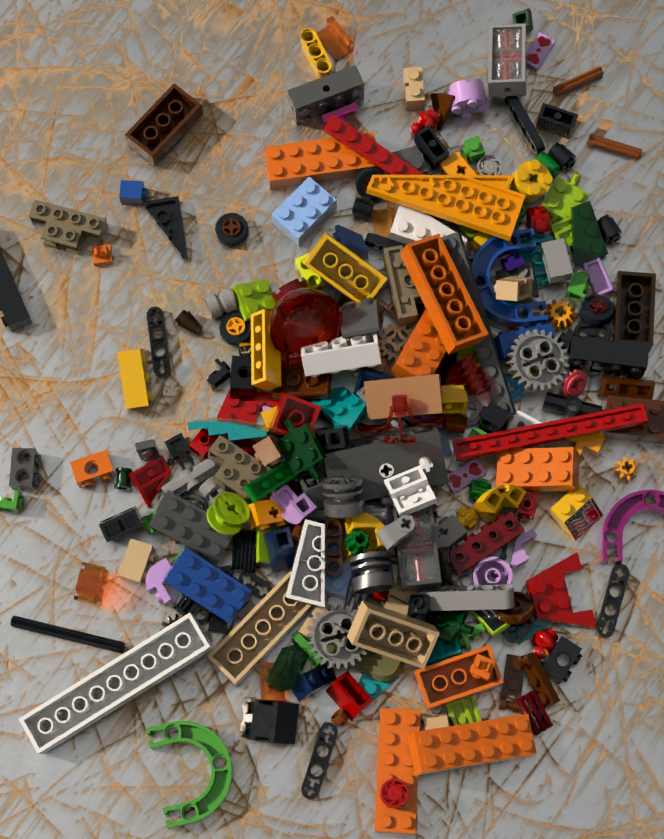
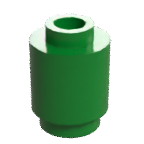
M541 152L535 158L547 167L553 179L560 173L561 165L548 153Z

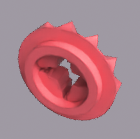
M576 369L572 373L568 372V376L564 378V383L561 384V392L565 397H577L580 395L587 383L585 372Z

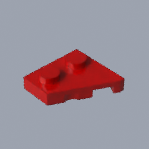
M160 455L128 474L146 507L151 505V501L156 493L160 491L164 481L167 480L172 471L163 455Z

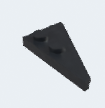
M179 196L144 201L145 209L181 257L188 259Z

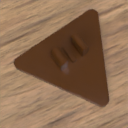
M431 93L433 110L440 117V120L437 122L438 130H442L447 116L451 113L450 108L455 99L454 95Z

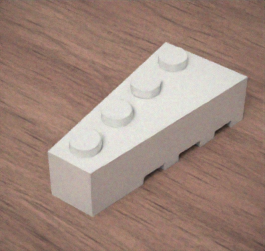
M399 204L388 238L409 244L436 234L444 237L455 233V231L426 213ZM462 236L464 245L466 246L467 239Z
M377 331L353 336L348 339L338 337L330 344L324 341L302 347L301 358L305 376L316 377L323 373L335 374L342 370L353 371L360 367H375L381 364Z
M307 519L304 520L286 598L325 607V524Z

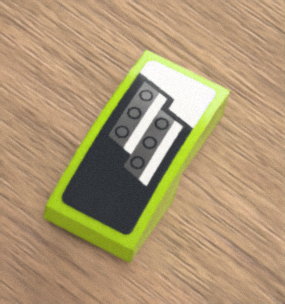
M470 610L471 614L483 623L485 630L493 637L510 627L508 623H504L497 618L495 610Z

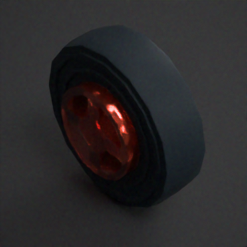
M366 167L356 177V190L360 196L370 197V200L379 199V197L367 194L366 190L372 175L386 174L377 167Z
M593 295L585 298L582 302L580 314L586 323L602 326L613 319L615 308L610 299L600 295Z

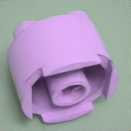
M464 79L449 86L448 95L455 96L451 106L453 114L461 115V118L466 119L470 118L472 114L487 110L484 83L481 80L473 79V82H467V79Z
M486 557L476 565L472 575V585H511L513 579L512 569L506 561L498 557ZM489 575L496 577L495 582H492L490 579L488 580Z

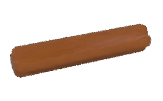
M596 67L554 86L553 93L556 97L602 77L604 72L601 67Z
M591 134L588 140L589 145L635 159H639L642 153L640 148Z

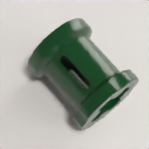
M116 468L117 479L114 488L118 490H131L132 486L130 485L128 474L132 472V469Z

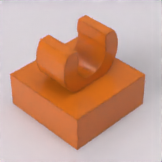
M110 244L92 246L94 266L113 264Z
M477 653L469 673L488 681L496 661Z

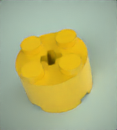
M533 159L522 163L512 173L509 188L510 190L525 194V202L534 203L549 190L553 177L545 165Z

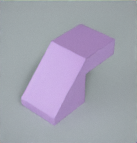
M533 528L515 540L510 563L512 571L529 560L522 547L536 538L537 534Z

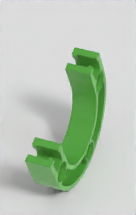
M175 721L146 728L149 738L153 737L152 733L163 731L165 736L164 740L156 743L150 740V749L155 750L180 743L192 744L206 753L211 764L209 785L198 798L186 803L163 808L166 817L170 816L169 812L181 810L182 820L170 823L167 820V829L194 824L214 814L226 800L233 780L232 760L221 739L209 728L190 721ZM172 728H176L179 731L176 738H169L168 736ZM225 758L227 761L226 766L221 769L217 768V760ZM190 807L196 810L193 818H187L185 815L186 810Z

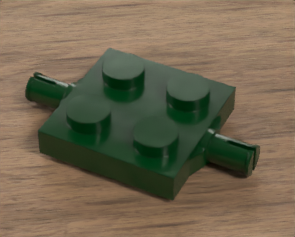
M291 418L284 420L283 422L289 432L279 439L277 443L293 475L296 476L304 471H309L314 481L321 478L316 466L327 456L310 423H305L296 428Z
M468 610L432 611L435 615L434 622H427L434 625L440 632L437 641L453 645L461 631L470 635L474 631L473 626L464 624L469 614Z

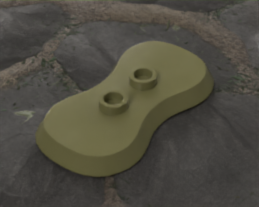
M341 624L344 630H349L350 626ZM330 627L325 630V634H330ZM336 634L331 638H323L321 639V641L327 642L333 639L341 640L342 638L347 637V634L338 636V634ZM347 640V648L353 650L354 645H352L351 642ZM328 644L327 651L330 654H334L335 647ZM363 649L367 653L365 656L359 655L361 657L360 662L354 660L355 666L351 667L348 663V668L361 670L371 678L382 682L397 678L404 666L402 661Z

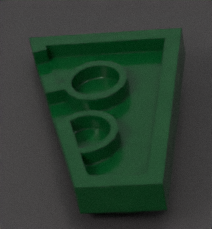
M587 201L571 207L572 261L574 266L607 255L608 251L591 202Z

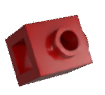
M545 206L526 208V226L528 229L534 228V233L550 232V214Z
M202 428L189 443L191 451L203 460H206L209 449L216 441L218 435H209L208 430Z
M526 491L518 508H515L514 515L518 517V520L528 522L534 519L539 493Z

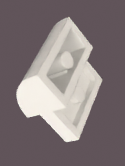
M420 465L384 480L390 500L400 517L437 503V499Z

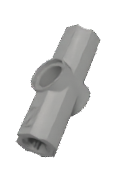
M208 458L195 467L186 468L178 474L177 478L163 485L161 489L164 494L168 489L180 496L186 492H192L199 488L202 482L215 475L218 468L214 461Z

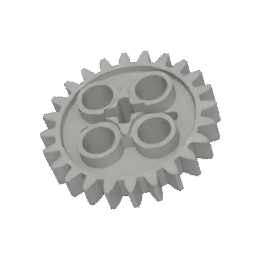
M535 329L532 333L528 330L525 332V335H519V339L513 341L515 345L509 347L513 352L507 354L508 357L512 358L507 364L513 366L509 369V372H515L512 378L518 377V385L524 382V389L531 386V391H535L538 387L539 392L544 390V387L546 390H549L551 385L553 387L557 386V381L561 382L563 380L561 375L567 374L563 368L569 367V364L564 363V361L569 359L568 356H564V353L568 350L561 349L564 343H557L558 336L551 338L552 332L545 335L544 329L540 333ZM540 344L546 347V353L541 351ZM523 350L529 353V359L523 356ZM553 354L552 358H547L526 367L523 366L524 363ZM547 362L553 365V371L548 369ZM530 368L536 371V377L530 374Z
M339 604L336 610L333 605H330L328 612L324 607L321 609L322 614L319 612L315 614L317 619L312 618L310 620L313 626L307 627L311 633L305 635V637L310 638L311 641L306 645L313 647L309 653H316L314 660L321 658L320 665L327 662L328 669L333 664L335 665V670H339L340 665H342L344 670L347 669L348 663L351 667L355 666L354 660L360 662L361 657L359 655L365 656L367 654L363 648L354 645L353 650L348 649L346 641L349 639L347 637L322 642L321 639L331 638L336 634L338 636L347 634L349 630H344L341 622L347 621L351 627L356 609L350 613L349 606L342 610L341 604ZM323 625L330 627V634H325L322 631ZM328 644L335 647L334 654H330L327 651Z

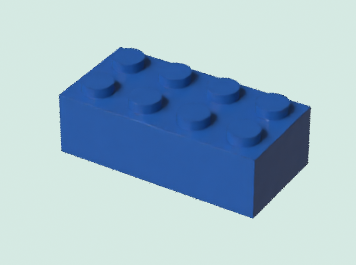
M186 545L164 577L166 583L229 624H231L252 592L251 587Z

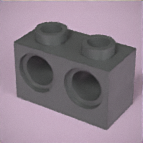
M12 448L9 486L12 490H36V485L39 484L37 466L41 465V455L38 454L35 448ZM24 457H31L28 463H22ZM29 475L28 481L21 482L22 476Z

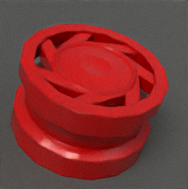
M392 778L382 785L380 797L387 807L399 808L407 802L409 789L402 780Z

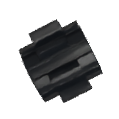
M364 195L361 198L356 197L352 213L356 214V218L363 220L365 217L370 218L374 201H370V197Z

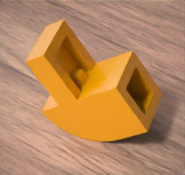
M597 433L572 438L568 445L574 447L579 452V457L582 451L596 457L606 435Z

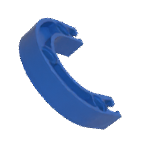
M534 228L514 230L510 239L514 242V246L508 245L504 239L495 236L491 237L479 248L471 262L475 280H481L484 284L483 286L477 285L486 316L501 325L510 327L532 326L538 322H544L545 324L549 319L548 314L537 317L532 316V311H543L547 308L546 301L516 304L506 300H498L490 281V269L497 259L509 254L534 251L536 241L530 244L520 243V239H531L534 236ZM518 312L525 313L526 318H520Z

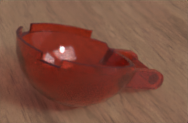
M300 288L285 294L273 306L269 317L268 331L275 349L281 352V367L283 369H287L292 365L303 364L301 356L289 358V354L301 355L302 347L324 341L329 343L339 335L343 323L342 311L339 304L327 293L313 288Z

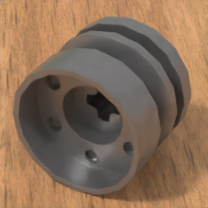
M339 474L321 480L322 487L324 488L322 490L323 495L329 497L323 501L325 516L345 518L357 516L366 511L364 496L357 495L364 491L362 476Z
M369 551L349 558V564L354 566L351 568V573L360 574V576L352 579L355 594L378 593L395 587L393 573L384 571L392 567V563L387 561L390 559V552Z

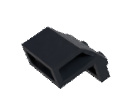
M245 697L242 707L243 722L240 726L241 737L250 740L269 741V743L295 744L299 711L298 703Z

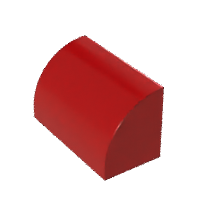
M348 671L335 679L326 690L336 704L347 713L351 721L373 702Z

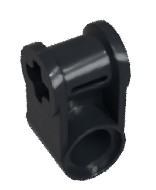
M183 593L178 604L173 606V609L182 616L188 613L197 616L198 612L205 611V618L197 619L201 626L208 624L211 614L209 610Z

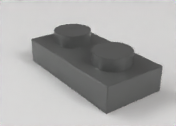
M154 439L135 443L136 451L141 460L151 461L160 456Z

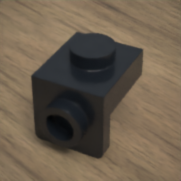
M410 595L408 607L410 617L426 623L434 622L435 615L429 608V595Z

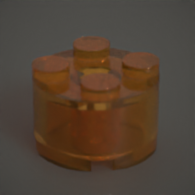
M82 562V567H85V569L80 568L75 589L78 596L74 595V600L97 605L98 602L102 603L105 593L102 585L103 583L107 584L109 570H106L105 566Z

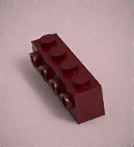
M504 511L496 517V522L493 524L490 522L480 527L481 532L476 535L471 533L464 538V543L459 546L456 543L447 549L449 553L446 554V557L459 576L478 564L480 560L490 556L525 532L512 511L509 513Z

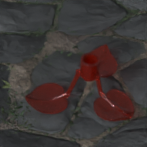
M393 395L387 424L369 425L359 422L358 430L363 433H375L391 429L390 424L394 412L395 416H398L399 437L384 438L382 442L385 444H411L416 442L415 437H402V416H405L407 411L411 423L420 426L442 424L446 419V414L437 418L417 420L413 417L411 405H408L407 395Z

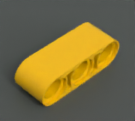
M312 28L302 30L300 35L301 46L316 77L319 79L332 74L331 61L315 30ZM311 38V39H313V40H311V41H306L305 39ZM314 53H319L320 55H319V56H314V55H312V54H314ZM321 68H327L328 70H326V71H321L320 69H321Z

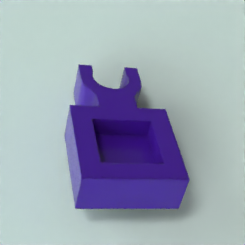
M513 254L507 256L506 259H501L503 269L509 271L525 265L523 257Z

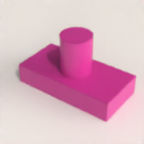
M354 102L321 116V122L323 125H326L334 114L349 124L346 116L356 113L358 106Z

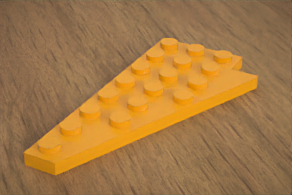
M372 175L366 190L367 194L507 241L511 239L526 196L525 194L508 189L512 179L511 175Z

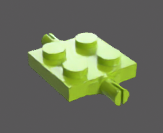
M577 173L574 174L570 182L556 176L541 206H545L551 217L550 224L571 216V207L586 201L589 193L577 186L581 179L580 175L577 177Z

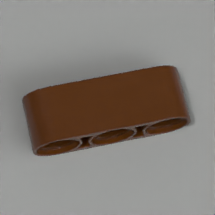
M330 519L325 523V574L330 579H337L342 575L343 571L342 525L338 520ZM336 526L339 530L337 533L331 534L328 532V528ZM329 546H338V552L330 553L328 551ZM335 564L339 567V570L336 573H331L328 567Z

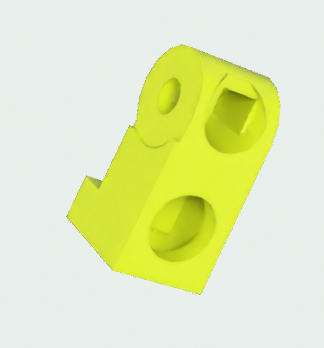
M308 254L296 258L294 264L301 277H304L310 289L314 290L323 286V283L318 274L304 265L303 261L308 256Z

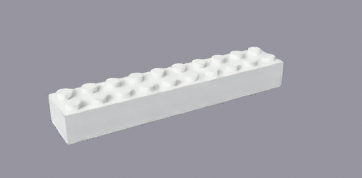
M188 613L19 718V721L37 753L45 754L210 652L214 647L196 616Z

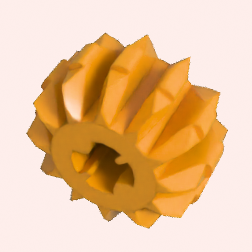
M563 298L560 299L559 303L555 299L552 300V304L548 303L546 305L547 310H544V315L548 314L549 318L546 323L551 322L552 328L554 325L557 326V331L560 330L561 326L564 330L568 328V325L572 326L574 323L573 319L576 318V314L573 313L575 307H569L570 301L566 302V304L563 303Z

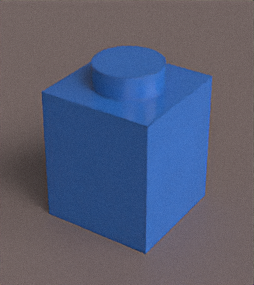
M121 180L119 194L121 204L143 206L144 199H147L148 189L145 188L143 181Z

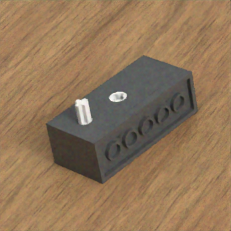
M434 422L349 440L350 444L345 448L324 450L327 456L323 460L326 478L339 474L362 476L364 491L357 495L364 496L365 503L370 499L381 500V498H387L389 495L384 480L419 465L428 479L429 486L439 488L444 486V483L449 482L440 434Z

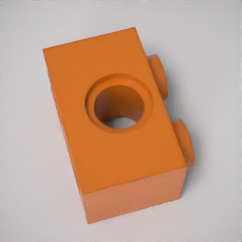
M107 450L70 462L79 488H88L93 486L95 482H106L111 480L113 476H116ZM92 467H98V471L95 474H90L89 470Z

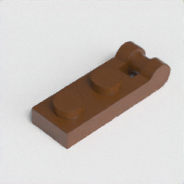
M601 375L600 382L602 386L599 388L598 393L601 396L613 395L653 399L655 381ZM609 385H615L614 389H610Z
M531 652L519 656L517 664L519 667L524 668L528 680L533 685L543 706L554 705L561 701L537 655Z
M507 654L499 709H513V712L519 713L520 706L516 699L520 698L522 694L525 670L517 664L519 656ZM507 695L515 696L514 702L507 701Z

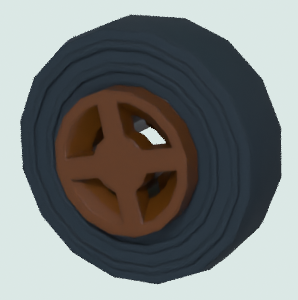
M237 213L224 214L218 219L215 227L217 238L226 246L240 245L247 238L249 231L247 221Z

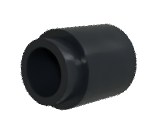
M554 144L548 152L561 165L563 170L572 168L576 162V156L563 144Z
M607 214L597 220L601 234L607 243H615L621 238L622 231L613 217Z

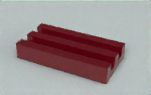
M531 690L516 699L523 714H529L531 729L534 735H539L542 731L553 726L535 690ZM525 699H526V701H527V703H528V705H529V707H530V709H531L530 711H529V709H528V707H527V705H526V703H525V701H524ZM532 715L536 718V720H537V722H538L540 728H538V726H537L535 720L533 719Z

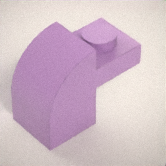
M287 484L270 497L283 512L281 516L291 524H299L317 508L305 493L297 497Z
M167 558L153 565L146 575V587L151 594L157 590L158 592L154 594L160 603H165L166 607L173 603L164 587L168 584L164 581V577L171 568Z

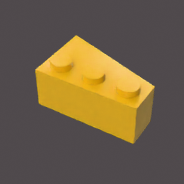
M143 348L117 352L126 409L149 406L153 398L152 392L148 390L147 386L150 378L149 372L145 370V363H147L146 353L143 352Z

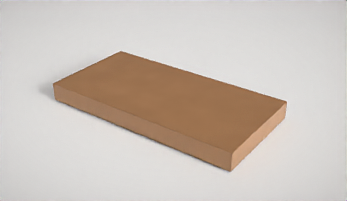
M440 374L364 381L368 420L444 413Z

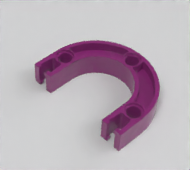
M637 491L625 496L612 507L601 530L600 564H608L607 549H615V565L622 563L623 529L632 517L643 513H653L664 517L663 491ZM645 498H652L655 504L648 505ZM609 534L615 536L616 542H609L606 536Z

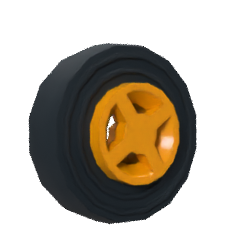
M230 312L220 322V335L228 344L237 346V342L248 341L251 338V321L244 322L241 312Z

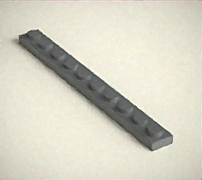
M457 231L441 237L489 333L482 343L474 345L491 402L510 412V416L517 414L461 232Z

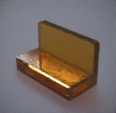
M331 16L326 20L327 27L319 31L317 35L324 48L337 62L354 51V42L334 17Z
M395 203L387 204V209L372 211L374 234L386 238L389 237L396 216Z
M267 660L259 661L261 700L286 701L284 663H268Z

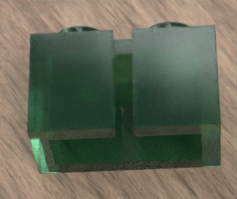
M295 644L282 648L266 682L280 692L293 689L301 674L298 671L303 670L309 655Z

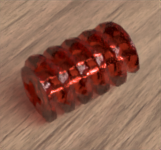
M476 353L467 354L455 363V367L459 369L458 374L462 375L461 381L465 382L464 388L468 389V396L481 395L491 390V387H484L488 380H481L485 373H479L482 366L476 367V364L479 363V359L473 360V357L477 355Z

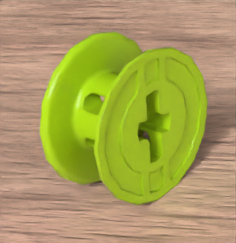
M222 492L214 498L213 504L207 509L206 517L210 526L217 532L224 535H234L242 529L243 523L248 520L250 509L246 501L239 495L232 492Z

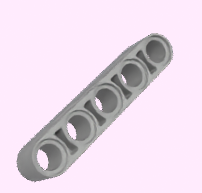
M509 584L441 586L417 590V595H429V608L431 611L498 610L515 607L514 588Z

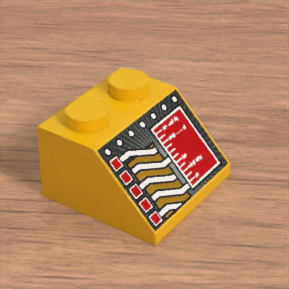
M579 483L578 491H569L550 508L548 513L574 541L578 540L603 517V513L593 497Z

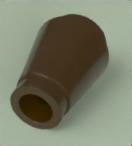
M185 309L175 319V322L178 323L177 326L196 336L204 328L191 312H187Z

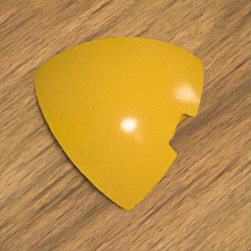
M515 485L497 486L483 493L477 499L473 508L483 522L494 523L502 507L518 508L526 491Z
M366 512L357 516L346 517L344 522L346 534L345 538L342 539L344 562H349V558L359 555L357 553L353 555L349 550H346L347 545H345L346 542L344 540L352 530L355 532L362 530L369 536L368 540L371 545L366 549V552L387 551L376 536V533L385 526L381 521Z

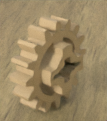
M390 323L388 330L383 327V334H378L380 352H383L382 357H388L389 363L392 359L396 361L413 329L407 330L406 325L399 327L397 323L396 327H393ZM396 337H398L399 341L398 349H396L395 345Z

